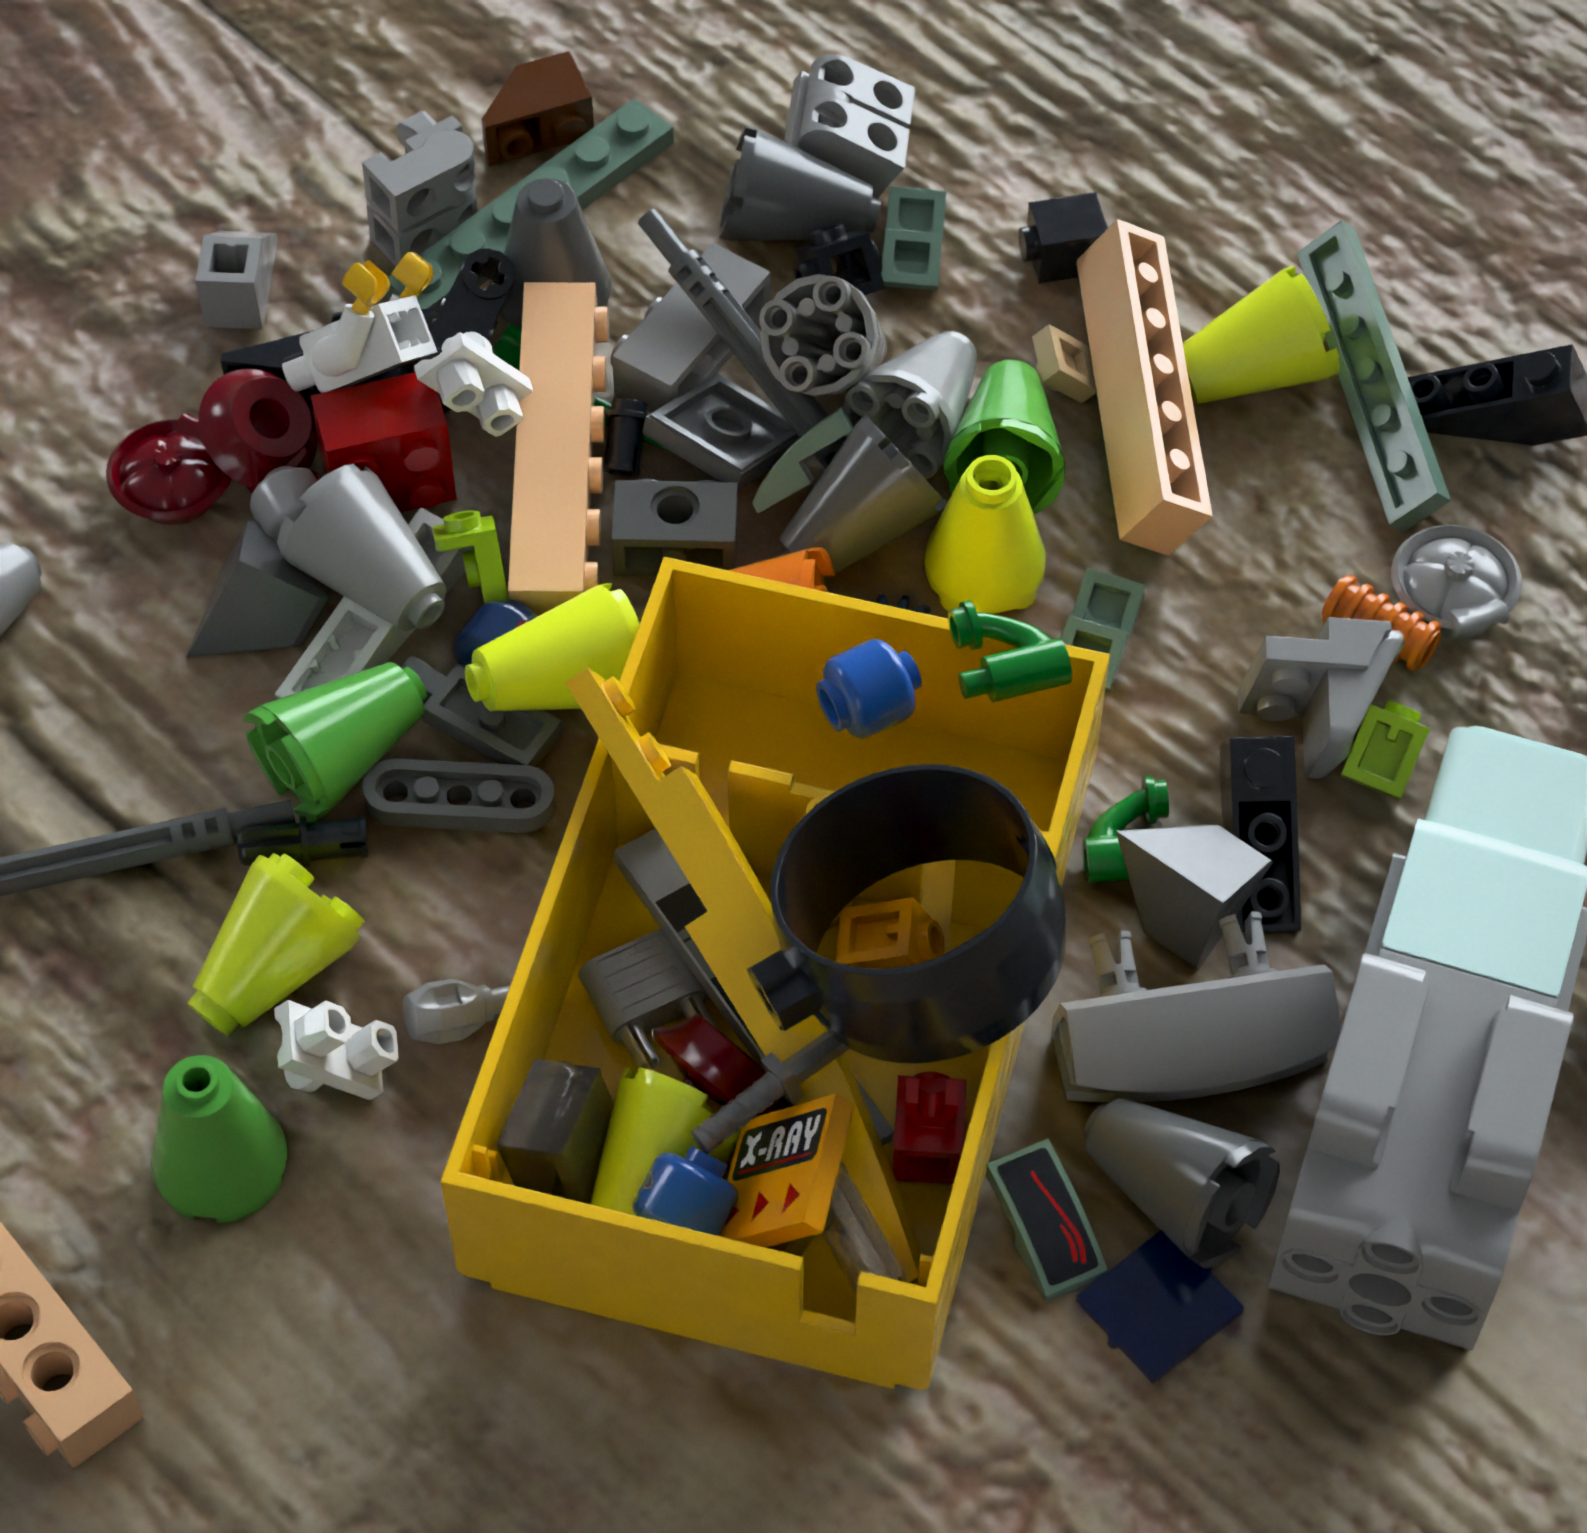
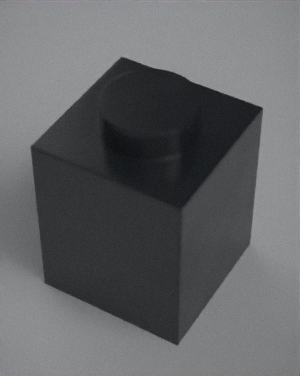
M1093 192L1029 202L1027 226L1019 228V247L1023 261H1032L1039 284L1079 278L1076 261L1108 229L1097 193Z

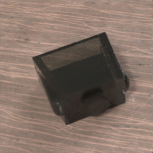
M534 1060L496 1143L514 1186L590 1204L614 1105L600 1068L575 1065L566 1061Z

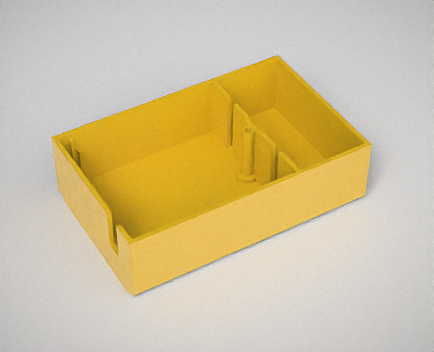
M663 557L619 682L636 708L634 712L628 715V718L640 737L649 732L656 739L670 761L671 767L663 771L664 775L667 776L680 766L697 775L733 834L770 902V883L778 853L793 828L813 807L835 791L858 779L892 768L920 764H941L970 769L994 779L1010 790L1020 800L1048 843L1056 861L1057 870L1055 872L1061 888L1096 759L1110 654L1065 644L1072 668V681L1070 684L994 703L991 702L987 694L965 699L960 690L958 674L981 668L980 661L984 656L1016 649L1017 647L983 637V645L980 649L971 650L969 647L958 649L952 639L947 618ZM871 639H878L887 642L897 654L907 651L911 655L919 670L922 686L914 690L915 709L907 720L862 739L851 735L846 729L839 732L831 726L818 700L816 684L823 680V668L831 657ZM599 738L440 1181L457 1271L467 1277L490 1282L492 1289L891 1389L895 1388V1384L919 1390L928 1389L1026 1020L998 1041L967 1055L949 1060L915 1064L895 1063L868 1057L852 1049L844 1052L855 1078L894 1130V1134L898 1075L914 1076L921 1072H939L952 1079H967L964 1147L954 1184L897 1181L922 1252L919 1260L918 1283L911 1284L902 1281L874 1232L875 1240L891 1266L892 1278L875 1261L872 1253L888 1270V1264L872 1238L869 1226L867 1229L857 1208V1217L859 1220L861 1219L869 1233V1247L872 1253L866 1245L865 1229L863 1230L854 1214V1198L839 1174H837L836 1178L837 1203L826 1219L823 1232L816 1234L802 1257L590 1205L619 1080L626 1067H630L635 1074L638 1069L624 1043H617L612 1040L578 977V972L591 959L661 929L614 863V850L655 829V826ZM971 860L936 861L904 869L876 882L856 896L844 908L914 897L927 914L939 923L944 935V954L988 929L1012 903L1024 878L1013 871L985 862ZM840 913L825 932L817 951L818 955L834 962L836 960ZM708 995V999L704 1004L718 1029L752 1058ZM685 1016L680 1017L658 1028L679 1025L686 1018ZM652 1031L645 1033L659 1058V1063L654 1069H651L648 1062L647 1068L682 1082L685 1077L679 1072L670 1055L652 1039ZM710 1098L705 1101L712 1108V1114L719 1112V1109L723 1107ZM779 1098L770 1105V1113L788 1107ZM894 1135L892 1141L883 1146L891 1168H893ZM734 1154L726 1163L728 1167L722 1177L723 1179L729 1176ZM842 1205L845 1208L852 1223L854 1224L856 1230L858 1231L860 1237L862 1238L873 1260L875 1261L882 1276H879L876 1272L865 1250L863 1249L861 1243L855 1235L852 1227L850 1226L848 1220L846 1219L842 1211ZM872 1240L885 1263L872 1250Z

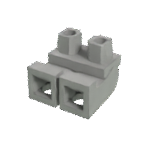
M827 54L818 57L812 62L809 74L801 71L793 81L784 141L873 185L872 197L879 198L905 168L910 131L907 128L911 123L915 87L845 56Z
M425 111L416 113L397 125L398 141L405 147V155L390 162L382 153H379L362 162L365 198L368 201L366 207L370 240L395 266H397L406 253L416 252L418 255L478 212L473 143L462 132V125L453 116L436 123Z

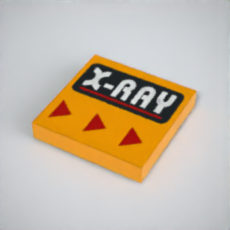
M835 1093L755 1117L745 1126H742L727 1180L737 1189L739 1197L720 1237L760 1247H769L822 1233L854 1104Z

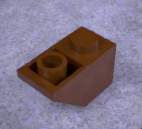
M570 51L515 67L481 119L485 159L488 166L520 159L524 156L565 144H572L594 128L592 95Z

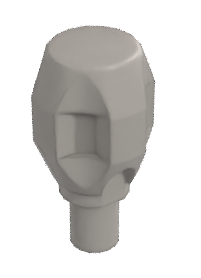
M453 978L425 983L404 997L403 1016L407 1032L411 1039L432 1044L463 1040L484 1026L486 1022L493 1021L494 1016L501 1013L510 985L489 989L486 985L475 987V984Z

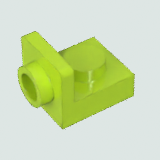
M476 510L460 511L445 516L443 518L444 524L432 527L437 552L473 546L474 550L462 552L469 588L481 586L484 604L489 601L504 602L509 600L493 515L481 517L480 512Z
M1386 701L1383 709L1371 704L1342 770L1341 777L1400 801L1429 735L1430 727L1419 723L1422 714L1392 701Z

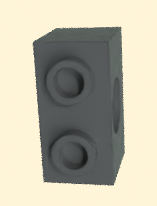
M648 478L615 480L611 536L614 575L657 576L663 557L723 570L736 568L738 534L737 483L717 482L714 480H700L697 482L657 481Z

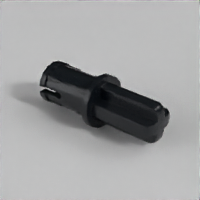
M299 816L300 823L244 827L238 830L237 834L238 856L241 864L245 866L252 865L259 855L269 858L272 853L280 857L283 854H287L296 862L303 861L304 868L310 867V861L368 857L365 816L306 822V816Z

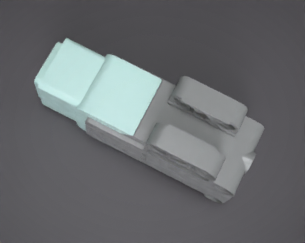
M1481 726L1456 727L1451 730L1425 820H1417L1408 855L1403 856L1394 853L1367 947L1363 954L1322 1094L1268 1288L1338 1309L1340 1316L1346 1323L1366 1333L1392 1335L1403 1329L1473 1351L1504 1273L1519 1212L1528 1192L1537 1163L1573 1020V1013L1568 1012L1587 939V907L1582 906L1587 889V866L1584 865L1587 855V756Z

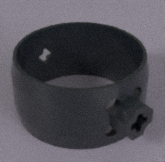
M920 764L892 768L868 775L840 788L818 803L799 821L783 843L773 867L770 883L773 925L781 950L746 970L768 1013L780 1030L786 1031L808 1017L815 1015L825 1029L839 1042L858 1053L875 1059L915 1064L949 1060L967 1055L998 1041L1021 1025L1041 1005L1057 980L1065 955L1066 913L1062 891L1055 872L1057 870L1056 861L1040 829L1020 800L1002 784L984 774L957 766ZM971 860L1003 867L1024 878L1012 903L987 930L964 946L936 959L899 968L870 969L847 966L817 954L825 932L850 901L876 882L904 869L936 861Z

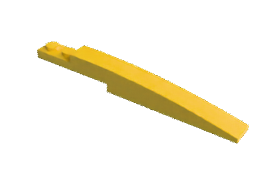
M586 668L565 682L708 911L686 925V930L765 1057L772 1052L781 1062H784L827 1030L815 1015L808 1017L786 1031L780 1030L752 984L746 969L781 950L777 934L774 930L770 900L697 775L680 766L665 776L663 771L671 767L670 761L656 739L649 732L640 737L628 718V715L634 712L636 708L623 686L614 676L605 681L603 677ZM843 1053L799 1084L804 1097L798 1100L795 1105L835 1093L854 1104L840 1165L895 1259L906 1282L911 1284L918 1283L919 1260L922 1252L879 1134L848 1060ZM839 1166V1170H838L839 1176L841 1177V1179L843 1180L844 1184L846 1185V1187L848 1188L849 1192L851 1193V1195L853 1196L854 1200L856 1201L857 1205H858L859 1208L861 1209V1207H860L858 1201L856 1200L854 1194L852 1193L850 1187L848 1186L846 1180L844 1179L842 1173L840 1172V1166Z

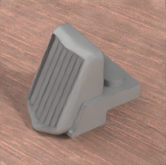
M1328 617L1317 639L1265 636L1238 689V713L1258 714L1259 718L1266 721H1285L1292 717H1301L1305 778L1321 779L1326 777L1350 754L1355 733L1392 662L1405 646L1403 634L1399 630H1392L1390 621Z

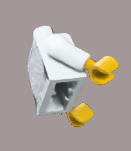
M416 252L406 253L391 274L405 286V289L400 296L392 294L389 302L380 304L377 303L386 295L390 288V281L387 275L370 260L365 261L363 265L360 263L353 264L346 272L342 285L357 297L355 302L345 305L340 320L301 335L299 343L302 351L287 356L282 360L283 372L291 388L299 392L316 385L321 393L338 390L438 352L417 300V296L428 287L434 277L431 264Z

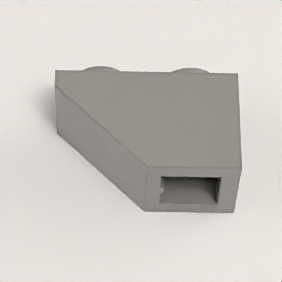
M218 231L203 236L195 283L205 327L263 329L278 242L276 233Z

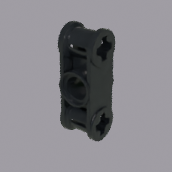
M491 248L478 249L469 254L448 296H444L429 326L430 334L438 352L416 360L414 365L421 360H429L438 356L442 352L444 341L454 337L459 332L462 334L476 332L490 341L498 324L496 320L512 288L515 277L513 265L506 255ZM481 276L492 281L487 290L476 285ZM438 393L444 415H446L452 409L443 404L441 395Z

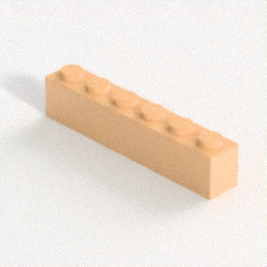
M1117 219L1076 261L1119 540L1169 556L1212 517V510L1165 239L1161 235Z
M524 282L519 371L529 377L533 392L519 401L523 419L516 427L508 595L509 600L525 605L537 617L599 585L598 562L588 561L589 546H600L601 511L600 509H591V494H602L603 460L602 457H593V443H604L605 409L604 406H595V392H606L607 360L606 356H597V342H608L609 312L608 307H597L596 283Z

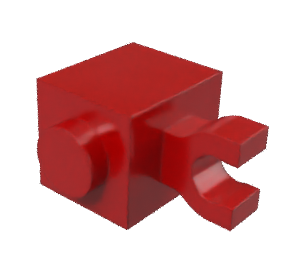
M921 1072L914 1076L898 1075L892 1168L896 1181L954 1184L964 1147L967 1079H952L939 1072Z

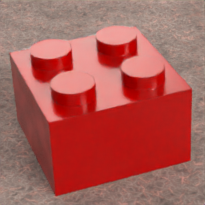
M416 372L311 395L325 475L344 465L354 464L361 471H364L366 466L379 477L400 512L420 509V507L428 509L440 503L457 500L448 426L438 392L417 379Z

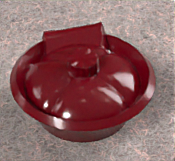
M241 369L218 378L203 396L199 408L198 424L204 447L213 462L229 477L246 485L250 493H253L257 485L264 480L270 471L278 467L291 466L309 469L317 451L318 434L316 423L304 397L300 392L294 391L287 381L266 371Z
M188 413L182 414L178 419H167L146 424L128 434L111 453L106 468V481L110 493L123 508L135 515L164 525L184 524L201 517L223 495L232 480L213 462L207 453L201 439L198 418Z
M698 1013L679 1025L666 1028H652V1039L670 1055L679 1072L685 1077L682 1083L707 1094V1099L710 1098L722 1106H725L730 1100L736 1099L738 1094L742 1093L747 1087L752 1086L756 1080L766 1073L750 1056ZM770 1106L763 1112L757 1113L756 1117L770 1113Z

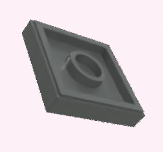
M717 373L647 415L642 434L720 482L737 483L738 491L771 470L782 455L800 438L778 409Z

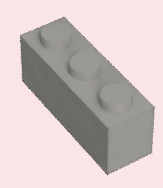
M712 242L701 256L758 326L760 323V312L763 306L771 300V272ZM678 283L664 297H657L651 303L644 320L631 335L625 334L618 340L610 358V363L613 366L614 393L626 399L647 403V411L651 413L715 375L733 354Z

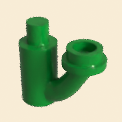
M971 600L962 601L959 604V608L948 611L951 636L958 649L969 647L971 650L980 649L983 645V637L1017 647L1016 649L984 656L980 661L981 668L959 673V686L965 699L987 694L991 702L994 703L1071 683L1072 668L1065 644L1060 638L1051 640L1040 629L1016 619L977 612Z
M1143 776L1140 790L1110 807L1095 821L1087 838H1084L1082 843L1083 868L1087 883L1129 880L1116 831L1123 830L1128 824L1143 814L1146 824H1155L1159 818H1168L1169 794L1166 780H1154L1152 776Z

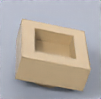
M1050 324L1032 336L1038 361L1036 370L1046 387L1055 392L1059 391L1081 404L1097 393L1088 345Z

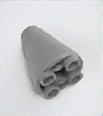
M821 274L796 279L780 290L773 300H770L763 306L760 312V340L763 359L774 377L790 391L816 397L841 393L862 379L866 373L880 366L885 360L887 351L886 338L874 310L864 294L844 279Z
M947 331L932 336L866 373L846 394L843 408L854 427L867 415L909 459L925 479L933 477L944 463L946 449L949 443H951L950 441L964 415L976 371V349L967 337L958 332Z

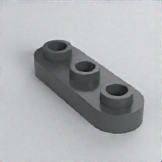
M394 758L374 765L365 775L362 784L365 806L369 815L377 822L388 826L528 833L544 827L552 819L556 809L555 791L551 778L541 769L529 765ZM396 795H402L406 797V799L401 802L387 801L389 798ZM457 799H467L470 801L466 805L451 804ZM521 802L533 804V806L528 808H515V805Z

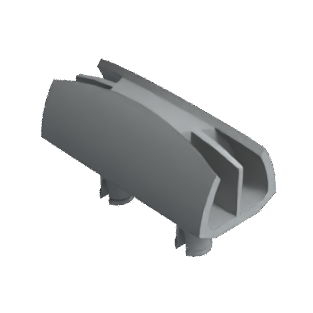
M1251 911L1245 920V939L1235 914L1219 920L1220 929L1223 931L1231 976L1221 980L1153 990L1139 987L1130 931L1120 930L1115 940L1116 963L1105 934L1095 935L1089 939V946L1093 952L1100 995L1096 998L1060 1003L1052 1018L1051 1037L1066 1099L1110 1103L1117 1098H1126L1135 1102H1155L1205 1097L1273 1082L1299 1074L1327 1062V1052L1336 1048L1341 1033L1333 972L1325 964L1282 971L1270 968L1260 912Z

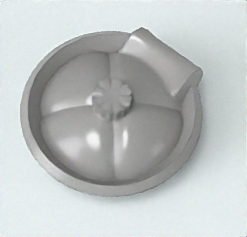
M1440 525L1429 527L1413 534L1398 548L1391 566L1392 583L1402 603L1406 604L1412 613L1416 611L1422 613L1425 623L1429 624L1434 620L1440 623L1441 632L1446 639L1474 638L1477 634L1484 633L1495 624H1506L1509 620V613L1518 602L1522 589L1521 572L1511 552L1489 534L1466 526Z

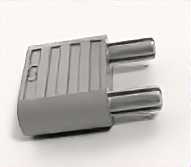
M662 929L653 931L591 959L578 972V977L612 1040L617 1043H624L637 1069L639 1067L648 1069L647 1062L651 1069H654L659 1063V1058L645 1034L652 1031V1028H658L683 1016L687 1020L698 1013L718 1029L704 1004L708 999V994Z

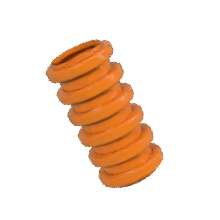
M1351 574L1341 578L1325 601L1322 609L1323 623L1325 624L1328 617L1390 621L1392 630H1399L1403 634L1405 646L1393 662L1398 663L1404 660L1406 662V669L1412 673L1422 669L1431 658L1442 635L1441 624L1435 620L1429 624L1425 623L1423 620L1424 615L1418 611L1412 615L1407 613L1408 607L1402 602L1394 606L1390 603L1391 597L1386 593H1381L1378 596L1374 595L1373 586L1367 583L1361 587L1358 586L1357 578Z

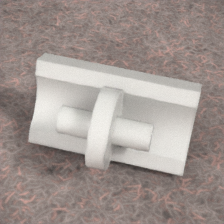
M459 332L454 337L444 341L442 352L438 356L429 360H421L414 365L417 379L438 392L444 405L455 412L468 411L480 419L482 429L495 437L503 435L522 421L523 415L519 401L533 392L529 377L494 355L488 339L476 332H466L464 334Z
M290 1000L274 1008L275 1019L281 1025L283 1033L282 1046L277 1053L278 1068L284 1070L286 1082L291 1088L310 1093L325 1084L367 1100H372L384 1092L382 1070L395 1063L399 1058L397 1032L394 1026L379 1020H375L363 1028L351 1024L350 1016L346 1013L344 1007L326 1000L312 1009Z

